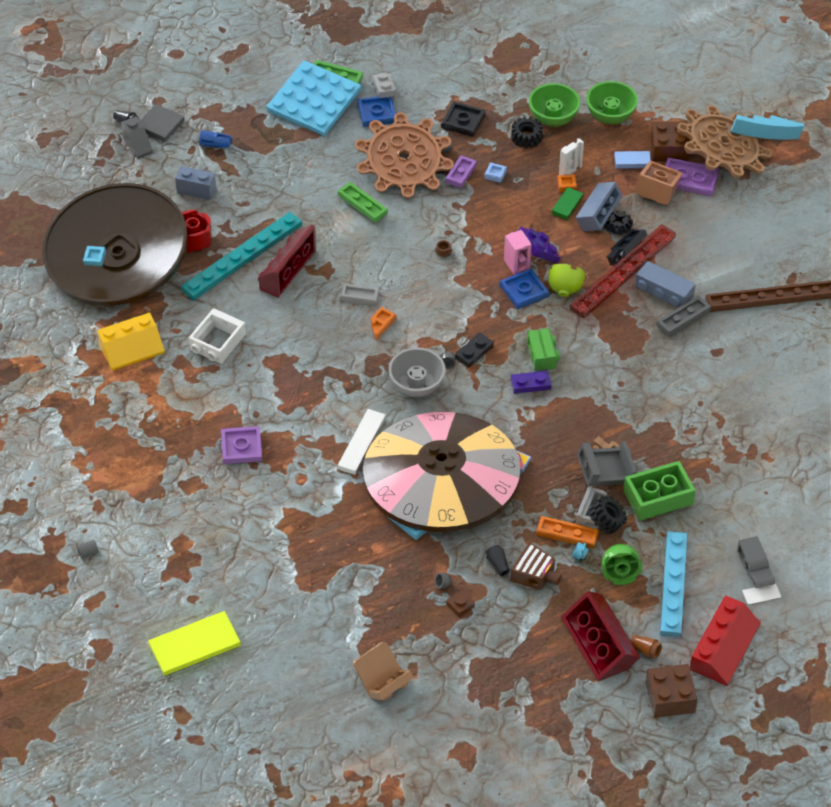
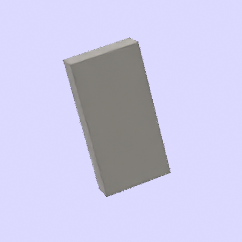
M343 284L340 301L377 306L380 288Z

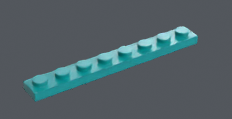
M288 212L181 285V290L192 300L197 299L300 228L302 220L293 213Z

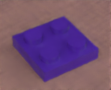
M519 228L532 244L531 253L533 256L558 263L561 259L557 253L558 250L548 241L549 237L545 233H538L531 228Z

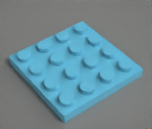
M303 60L266 108L268 112L322 136H326L362 88L356 82Z

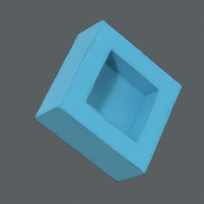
M87 246L83 258L84 265L102 266L106 255L105 247Z

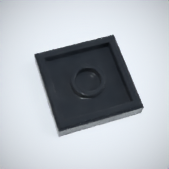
M453 101L441 123V128L474 137L486 115V110Z

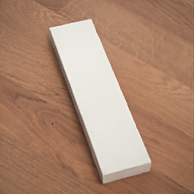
M367 409L338 464V470L354 475L357 474L369 447L386 419V414Z

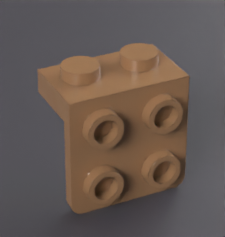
M386 642L379 643L353 662V667L372 699L387 700L393 695L394 691L406 687L409 684L408 681L414 678L410 670L400 668Z

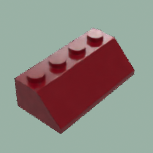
M314 225L297 230L293 236L288 238L286 245L279 249L277 256L269 262L264 272L262 271L259 274L258 282L261 291L277 298L280 297L316 252Z
M587 591L561 616L598 681L627 671L640 659L639 654L602 594Z

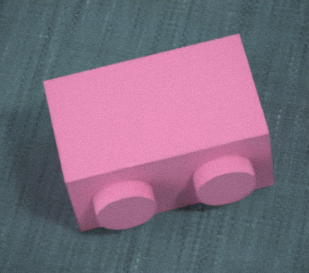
M522 230L505 235L504 261L514 275L530 269L532 244Z

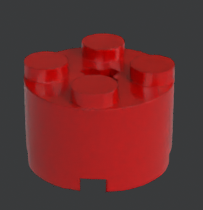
M198 210L182 212L188 232L186 252L190 253L208 248L212 240L210 217L204 212L203 214L198 213Z

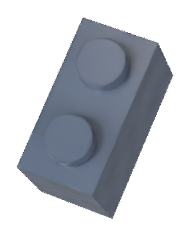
M181 166L175 178L176 190L179 194L211 200L216 189L215 173Z

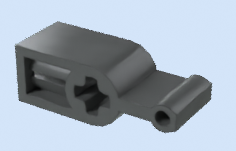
M758 536L739 540L737 553L746 573L751 576L754 587L761 588L775 584V578L769 569V562Z

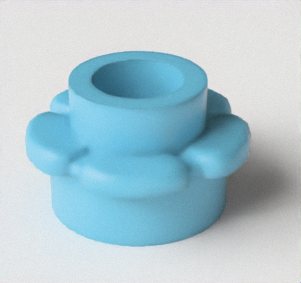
M577 543L572 557L577 559L576 561H579L580 558L584 560L588 552L586 543Z

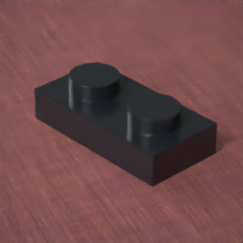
M478 333L455 353V358L470 368L494 347V342L482 333Z

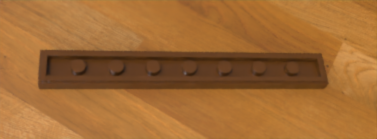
M831 280L706 294L705 300L711 306L710 312L830 299Z

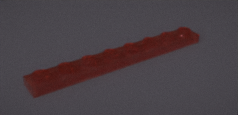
M661 224L572 302L570 310L583 319L587 317L640 270L647 261H650L676 237V232Z

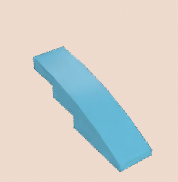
M737 115L731 132L765 139L790 140L799 139L804 124L773 115L770 116V119L754 115L753 119Z

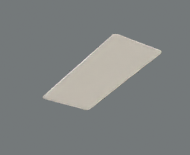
M776 583L761 588L742 590L747 604L781 598Z

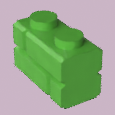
M549 328L540 329L539 331H528L527 344L534 370L555 369L557 361L560 360L559 350H555L554 347L556 346L555 335L551 336Z

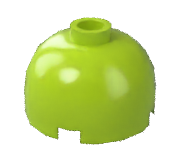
M555 264L552 265V269L549 268L548 282L551 289L558 293L559 296L568 297L580 291L586 274L579 267L575 270L571 269V265Z

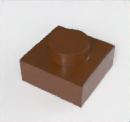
M460 590L446 600V605L458 617H461L475 607V602L463 590Z

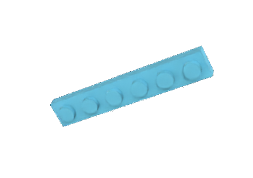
M667 531L660 635L681 637L687 533Z

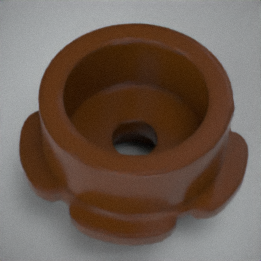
M446 240L439 241L436 244L435 253L441 257L450 255L452 253L450 242Z

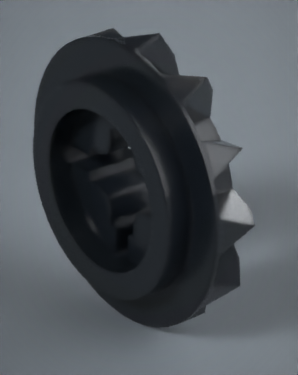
M617 210L616 213H611L604 226L612 233L623 234L631 230L633 220L631 215H626L625 211L619 213Z

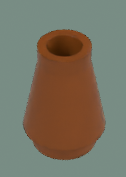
M637 635L632 636L630 641L634 648L646 657L656 659L660 655L662 644L657 639Z

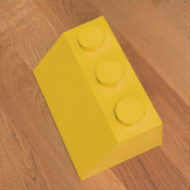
M150 313L97 330L99 346L112 371L165 353L157 326Z

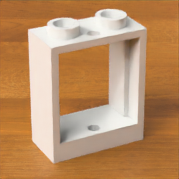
M213 308L190 335V350L207 357L211 361L222 364L246 335L245 322ZM214 327L231 334L220 349L203 342Z

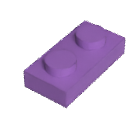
M461 155L447 175L446 183L462 188L477 166V161Z

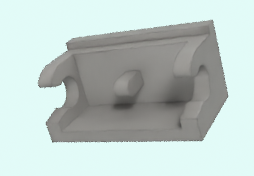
M588 486L576 516V524L595 529L599 528V526L596 527L594 525L596 522L591 520L593 516L589 515V508L600 498L598 495H607L605 491Z

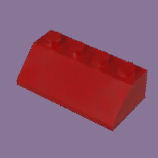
M726 595L724 596L691 656V671L728 686L761 624L743 602Z

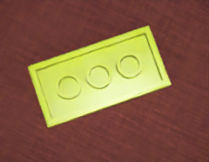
M225 611L148 640V644L164 676L241 646V642Z

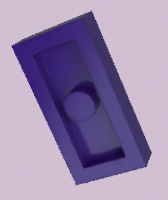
M548 370L511 375L510 380L514 394L551 390Z

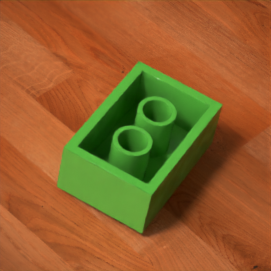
M680 461L626 476L623 490L639 521L694 505L696 492Z

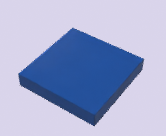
M377 96L357 99L363 127H368L373 120H378L383 125L394 123L396 113L392 97L379 98Z
M532 269L499 281V286L517 310L545 299L550 295L548 289Z

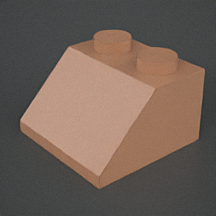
M649 161L639 175L634 193L639 194L643 198L655 200L659 204L668 205L673 198L683 173Z

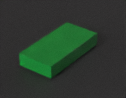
M567 187L553 207L552 215L568 220L583 199L584 193Z

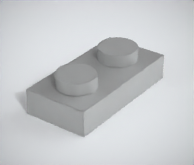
M390 73L373 75V82L379 98L396 96V89Z

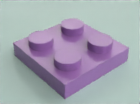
M260 426L221 429L223 464L262 461Z

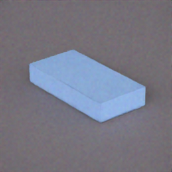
M650 151L614 153L615 169L645 168L649 161H651Z

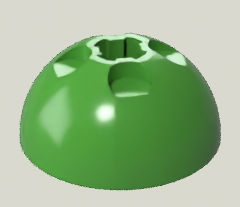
M604 81L589 89L586 102L591 115L596 120L604 124L616 125L625 122L633 115L638 104V96L630 86L624 83Z
M549 83L535 88L529 96V108L532 115L538 122L540 121L541 124L549 127L566 125L573 120L580 107V97L577 92L563 84Z

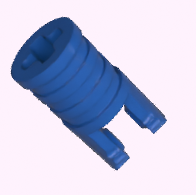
M201 130L199 146L229 148L233 137L219 132Z

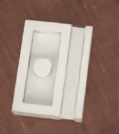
M578 138L576 143L572 142L560 151L559 175H571L576 171L577 167H582L584 142Z

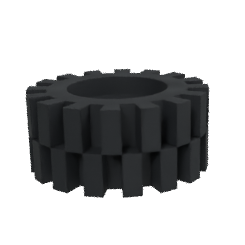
M523 117V120L518 118L517 121H514L511 129V138L516 146L519 144L520 148L525 146V149H528V146L534 148V145L538 146L541 143L543 126L540 121L537 122L536 118L532 120V117H529V119ZM528 131V132H531V133H530V134H525V133H522V132Z
M606 495L600 497L591 505L589 515L593 516L591 520L596 522L594 524L596 527L600 526L599 529L601 531L604 530L605 533L613 534L627 522L626 511L622 510L624 507L622 505L619 506L620 502H615L613 497L609 498Z

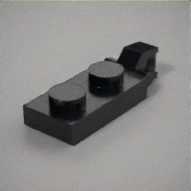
M631 229L623 236L606 256L610 263L609 265L616 266L621 262L622 258L631 253L633 248L642 243V240L647 236L646 230Z

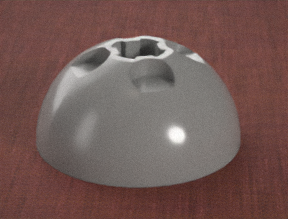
M419 347L408 348L400 351L392 358L389 364V376L394 387L402 394L415 398L425 397L436 391L443 382L445 364L437 353L429 349Z

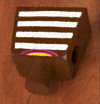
M529 542L511 568L510 581L541 590L547 581L558 585L562 574L554 571L555 559Z

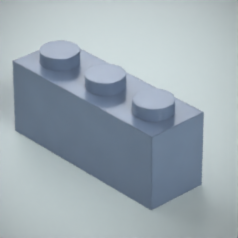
M616 182L597 184L576 216L582 231L602 229L623 196Z
M647 261L636 275L635 287L679 308L694 297L696 284Z

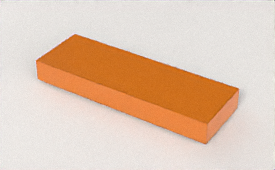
M541 516L536 535L577 545L578 542L586 543L587 548L594 549L599 529Z

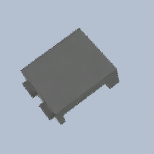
M621 441L617 448L592 449L590 442L582 443L577 452L587 486L624 484L626 476L637 473V466L633 463L631 450L628 448L626 441Z

